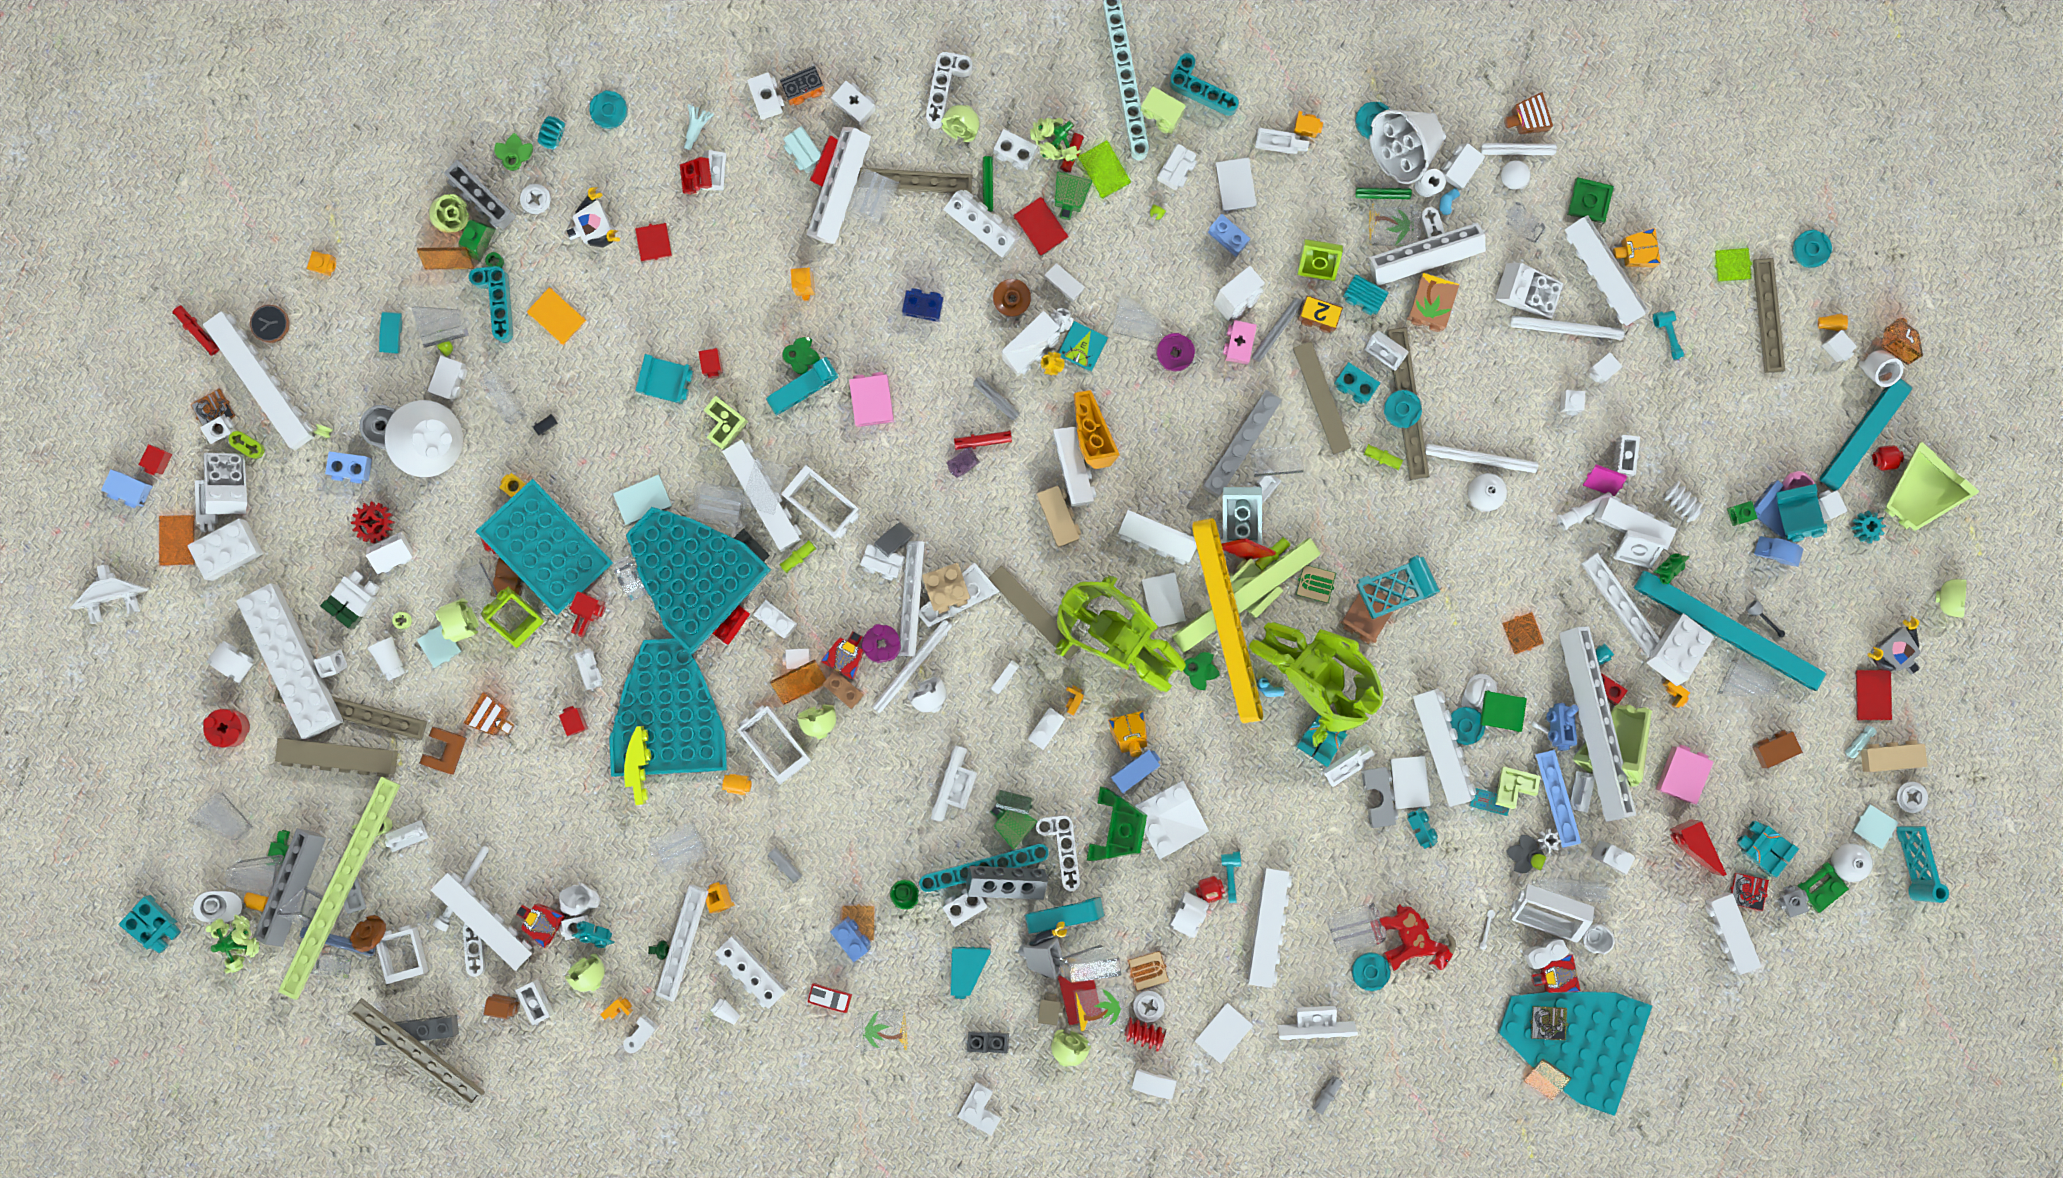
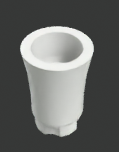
M393 637L382 640L367 648L379 665L383 675L386 676L387 681L405 674Z

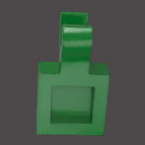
M278 831L277 842H271L266 861L283 864L290 846L287 845L290 831Z

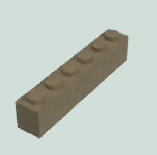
M278 738L275 761L281 762V766L293 767V763L300 764V768L312 769V766H320L319 770L325 771L339 768L338 772L342 773L358 770L360 775H370V772H376L379 777H389V774H395L398 751Z

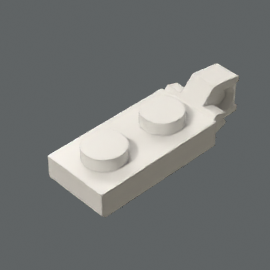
M1258 128L1255 148L1289 154H1297L1298 151H1308L1309 141L1300 140V136H1297L1295 133Z
M1366 744L1351 751L1322 771L1329 784L1334 787L1365 767L1366 760L1374 756V753Z

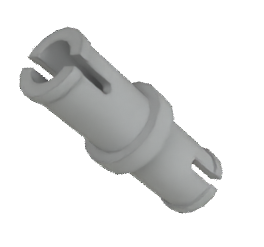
M777 847L767 855L779 867L778 870L780 872L783 871L793 884L802 877V874L791 864L792 861L787 859Z
M1332 1075L1331 1080L1325 1089L1321 1090V1095L1312 1108L1323 1115L1329 1103L1334 1101V1095L1343 1084V1081Z

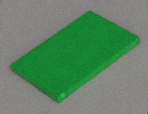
M1489 690L1485 691L1480 725L1522 732L1527 698L1491 692Z

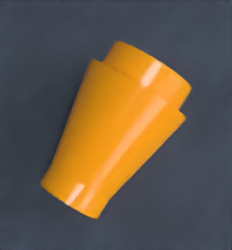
M1840 313L1818 318V328L1833 331L1847 330V315Z

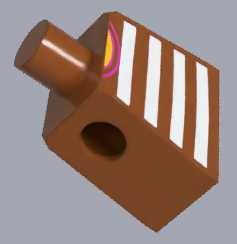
M1543 92L1514 105L1511 109L1512 116L1504 118L1506 128L1516 126L1520 135L1547 132L1553 127Z

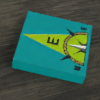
M1074 321L1059 353L1061 358L1092 372L1108 337Z

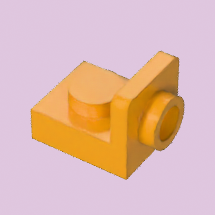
M312 251L306 269L331 276V273L336 269V258L330 254Z
M1666 679L1662 684L1667 688L1665 691L1673 697L1678 696L1672 703V706L1674 708L1683 707L1689 700L1688 695L1690 692L1681 685L1676 686Z
M1072 685L1071 688L1067 686L1066 691L1076 696L1075 698L1070 697L1066 708H1068L1067 713L1074 716L1085 695L1081 694L1082 689Z
M620 996L600 1015L604 1020L609 1016L613 1019L621 1012L619 1010L620 1007L628 1016L633 1011L631 1009L632 1004L628 999H623Z

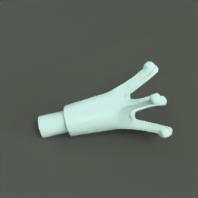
M688 104L689 125L684 148L691 150L702 127L714 114L709 111L706 113L703 110L698 118L699 108H694V106Z

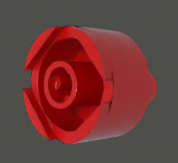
M235 709L215 710L203 721L205 738L212 746L221 748L236 747L242 744L250 730L247 717Z

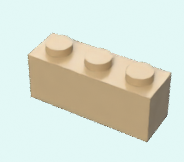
M1057 485L1037 493L1057 547L1060 548L1080 539L1078 535H1081L1078 524L1074 525L1072 521L1074 514L1071 506H1066L1064 500L1067 499L1064 489H1060Z
M1917 740L1905 741V745H1899L1898 742H1887L1884 747H1879V744H1867V748L1861 750L1863 772L1928 767L1925 744L1918 743Z

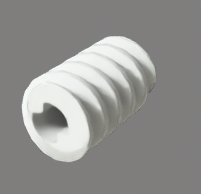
M1431 169L1415 182V189L1420 196L1431 197L1442 191L1446 184V178L1440 170Z
M1677 481L1665 492L1664 501L1671 499L1672 501L1669 506L1677 505L1675 512L1682 510L1681 517L1688 516L1686 520L1688 523L1700 516L1707 507L1701 509V502L1695 504L1697 498L1695 496L1690 498V491L1684 493L1685 486L1678 488L1680 481Z

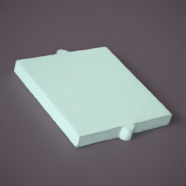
M442 625L433 630H428L427 634L417 639L434 668L446 661L449 662L452 657L462 652L457 642H453L450 639L446 640L443 637Z
M1869 804L1862 816H1859V821L1854 827L1853 832L1878 848L1883 849L1889 838L1893 837L1892 833L1899 822Z

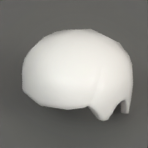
M1510 161L1502 168L1501 179L1503 184L1509 189H1523L1530 182L1531 173L1529 167L1522 161Z
M1601 924L1590 925L1582 936L1584 946L1592 953L1607 954L1613 949L1615 943L1612 932Z

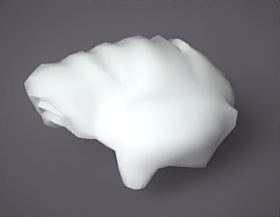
M580 883V885H573L562 890L559 894V903L563 913L576 916L583 914L587 909L596 908L600 904V898L595 890H591L585 884Z

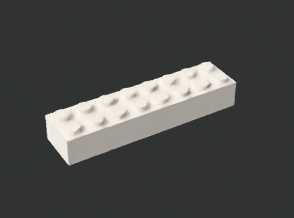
M270 583L236 600L301 738L311 739L344 722L324 679L320 678L313 661L314 658L279 585Z

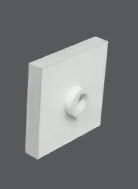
M1628 530L1614 553V559L1651 569L1663 550L1666 540Z

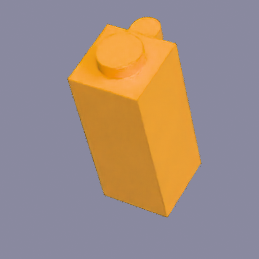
M810 267L790 269L791 284L795 295L802 296L804 301H809L810 295H815L814 275Z

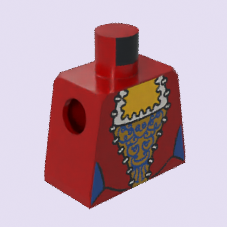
M852 631L847 641L839 637L820 662L854 680L864 654V650L857 647L863 636Z
M540 903L534 904L532 909L521 905L516 915L525 920L521 929L544 948L550 945L562 924L561 921L567 916L566 913Z
M1570 953L1563 959L1551 961L1547 966L1540 968L1541 973L1531 975L1533 985L1544 984L1545 991L1549 993L1581 991L1574 958Z

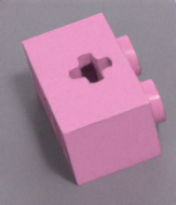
M1234 320L1233 324L1228 326L1227 336H1230L1229 344L1225 343L1223 355H1226V361L1248 365L1256 324ZM1238 338L1241 339V346H1237V342H1235Z

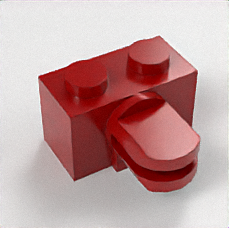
M577 591L570 607L571 613L578 615L571 633L576 635L579 631L578 636L583 638L590 622L594 621V619L598 620L599 617L604 615L606 610L604 605L606 602Z

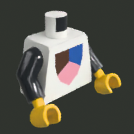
M591 187L588 190V195L575 211V215H573L576 226L566 231L570 240L581 236L585 244L604 248L613 243V241H620V238L615 236L619 231L612 229L602 204L599 200L596 201V198L603 196L602 193L596 194L598 187Z

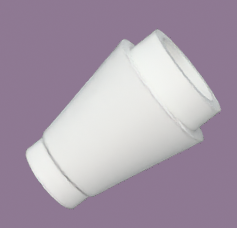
M718 998L710 1009L713 1015L733 1025L740 1017L726 999Z

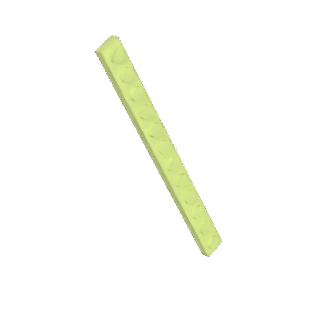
M385 777L380 778L278 992L298 1000L401 786L400 784Z

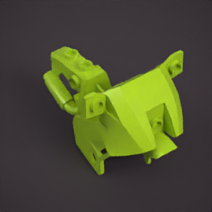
M1108 575L1101 582L1082 581L1070 588L1062 598V604L1059 605L1057 611L1058 628L1066 639H1061L1057 643L1054 653L1063 657L1069 648L1075 645L1124 670H1128L1131 663L1135 666L1140 679L1160 691L1168 692L1172 687L1168 679L1174 671L1179 670L1182 672L1186 667L1184 659L1167 641L1150 638L1151 633L1158 626L1132 597L1126 596L1114 587L1118 579ZM1101 595L1109 599L1113 596L1133 616L1128 620L1120 613L1111 610H1102L1098 615L1086 609L1092 599ZM1078 619L1090 626L1088 633L1109 648L1106 654L1079 642L1072 636V627ZM1157 648L1169 661L1165 660L1153 649Z
M1268 622L1264 626L1266 631L1265 638L1261 642L1253 639L1249 644V649L1253 653L1278 666V669L1287 675L1290 682L1312 708L1322 715L1318 720L1320 726L1312 736L1315 747L1320 742L1325 741L1328 736L1327 731L1340 732L1355 729L1369 719L1365 713L1373 715L1382 705L1384 694L1378 674L1374 666L1359 651L1358 642L1320 629L1311 644H1307L1305 635L1299 629L1276 622ZM1276 637L1297 642V647L1292 648L1280 643ZM1333 657L1362 674H1356L1353 678L1357 688L1355 700H1350L1344 696L1342 692L1345 687L1344 667L1332 659ZM1332 703L1339 715L1333 714L1329 706Z

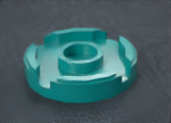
M606 90L593 97L590 102L589 112L596 125L604 129H613L625 121L628 108L626 101L620 94L615 91Z
M1377 101L1368 102L1361 106L1355 118L1358 132L1363 137L1370 139L1373 119L1379 113L1390 110L1389 107Z
M1808 230L1797 236L1793 242L1792 251L1794 258L1799 264L1807 268H1816L1828 261L1832 253V244L1828 236L1823 232Z
M1399 390L1392 393L1384 404L1386 420L1397 428L1413 426L1422 414V405L1419 397L1408 390Z
M1461 707L1451 713L1452 720L1450 723L1452 729L1455 728L1458 739L1456 741L1458 744L1471 745L1482 738L1486 726L1480 725V712L1474 708Z
M1367 952L1355 959L1351 973L1358 987L1365 991L1374 992L1381 990L1388 983L1391 970L1389 963L1383 956Z

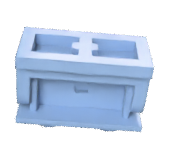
M1223 214L1217 218L1207 232L1235 257L1239 255L1251 239Z
M110 469L101 491L108 493L107 497L116 501L119 498L125 500V505L136 508V505L144 507L140 502H145L153 486Z

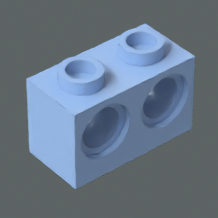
M329 451L325 474L331 476L332 480L343 481V478H349L350 482L362 484V480L369 481L372 458ZM341 462L342 469L337 472L336 465ZM357 465L361 466L359 474H355L354 471Z

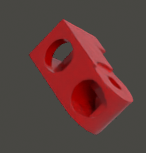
M1601 673L1607 700L1616 706L1628 690Z

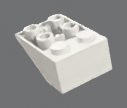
M1506 263L1495 299L1508 306L1552 319L1563 283L1523 263Z
M204 453L205 514H246L247 490L244 454Z

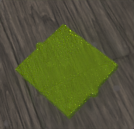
M1749 248L1715 250L1716 265L1714 267L1717 271L1718 282L1752 279V262L1750 261Z

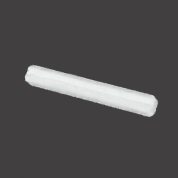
M1483 143L1481 145V154L1555 155L1557 151L1556 144Z

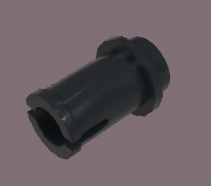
M550 414L540 422H535V425L532 427L537 435L540 436L541 434L545 435L544 432L557 425L558 422Z

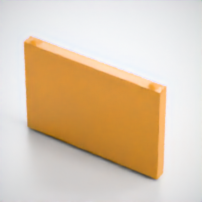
M550 287L527 311L529 316L533 317L563 345L586 321L584 317L576 312Z

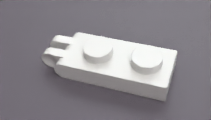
M196 480V523L200 525L201 532L207 531V524L208 531L213 532L214 524L218 523V514H205L204 480Z

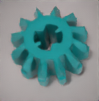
M546 117L539 130L538 143L547 149H556L563 137L565 123L557 117Z
M1865 511L1864 514L1859 513L1857 514L1858 519H1853L1852 521L1856 526L1851 527V530H1856L1854 537L1860 536V542L1866 540L1870 544L1873 540L1879 541V536L1885 534L1881 530V528L1886 527L1885 524L1881 525L1884 518H1877V512L1872 514L1870 511Z

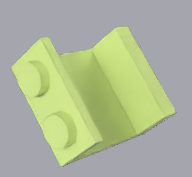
M1244 559L1237 566L1239 570L1235 574L1232 572L1229 574L1233 591L1261 572L1252 559L1248 561ZM1279 586L1275 587L1247 607L1246 610L1254 618H1257L1283 590Z

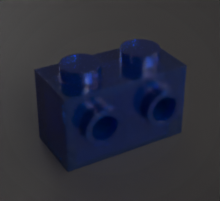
M911 288V291L906 290L902 315L940 322L944 297H941V294L937 292L925 294L922 293V290Z

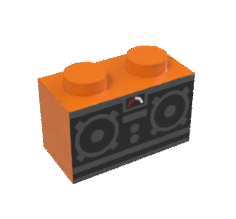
M815 65L780 79L790 106L793 104L795 106L805 102V99L810 97H819L825 91Z

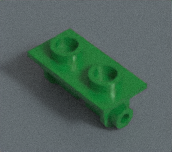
M1679 553L1671 554L1653 572L1660 574V582L1662 584H1669L1674 579V576H1677L1685 569V562L1690 556Z

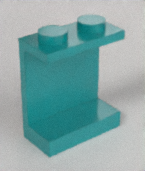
M645 354L635 391L639 394L683 404V401L688 398L689 389H687L688 382H691L693 379L694 371H692V367L688 364L681 365Z
M1816 484L1776 493V501L1787 541L1799 542L1804 540L1805 537L1812 536L1817 538L1827 533L1828 527L1827 523H1824Z

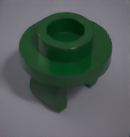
M661 940L657 945L648 946V954H656L659 960H664L668 955L669 945H667L666 941Z

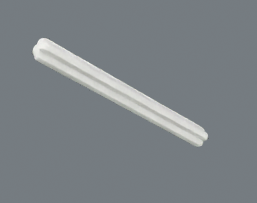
M1512 316L1510 321L1511 327L1616 340L1624 338V329L1520 316Z
M1432 444L1425 446L1426 455L1532 473L1538 470L1537 462Z
M942 621L918 650L915 657L913 656L874 703L873 709L880 713L950 630L952 625L948 621Z

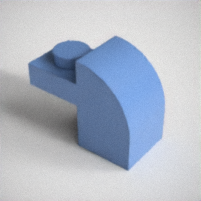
M1759 536L1754 554L1774 559L1781 564L1799 567L1804 549L1787 540Z

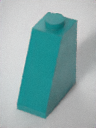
M952 947L951 995L955 996V999H966V996L971 995L991 954V948Z

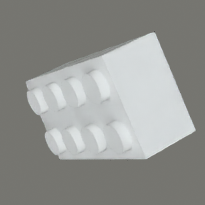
M1249 266L1220 289L1214 305L1227 321L1232 318L1236 320L1243 314L1246 307L1251 308L1258 302L1259 296L1264 291L1262 288L1265 283L1253 268Z

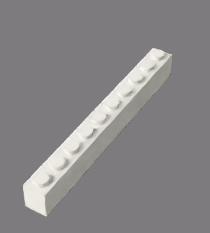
M1589 626L1576 627L1559 633L1560 643L1563 647L1565 663L1568 667L1570 682L1574 691V699L1579 708V719L1582 723L1584 739L1586 740L1588 755L1591 760L1605 820L1608 822L1636 816L1627 776L1621 769L1623 760Z

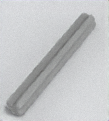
M1295 297L1259 345L1252 355L1254 360L1260 362L1297 313L1303 304L1299 298Z

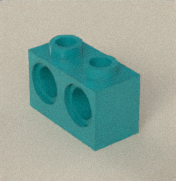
M1348 362L1334 384L1340 392L1352 395V399L1355 402L1367 404L1380 385V382ZM1345 375L1352 377V384L1344 382L1343 378ZM1360 386H1366L1369 393L1367 395L1362 394Z

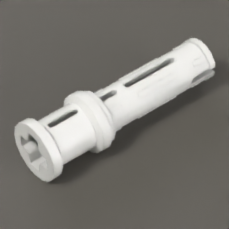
M1607 492L1579 508L1573 507L1571 511L1563 515H1557L1558 524L1565 531L1569 526L1581 523L1584 517L1596 512L1602 498L1612 496L1611 493Z

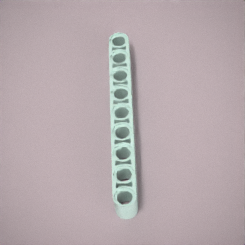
M1103 0L1104 16L1130 151L1134 159L1143 160L1148 154L1149 145L1143 114L1140 111V98L1121 0H1114L1117 3L1114 6H1109L1107 4L1108 0ZM1117 18L1120 20V23L1112 24L1110 20ZM1120 36L1124 41L1117 43L1114 41V38ZM1119 55H1125L1127 59L1125 61H1120L1117 57ZM1128 73L1131 77L1125 80L1121 77V74ZM1131 91L1134 93V96L1127 98L1124 93ZM1134 109L1138 114L1130 116L1128 111ZM1133 128H1139L1141 130V133L1139 135H1134L1131 132V130ZM1137 146H1141L1145 149V151L1143 153H1137L1135 151V148Z

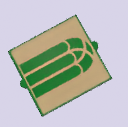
M1309 565L1304 566L1301 576L1298 578L1299 584L1296 595L1329 603L1331 592L1334 590L1333 584L1336 573Z

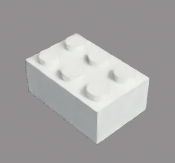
M237 519L187 545L204 580L214 581L264 554L248 522L242 519Z
M1683 613L1671 622L1646 663L1678 686L1689 679L1714 636Z

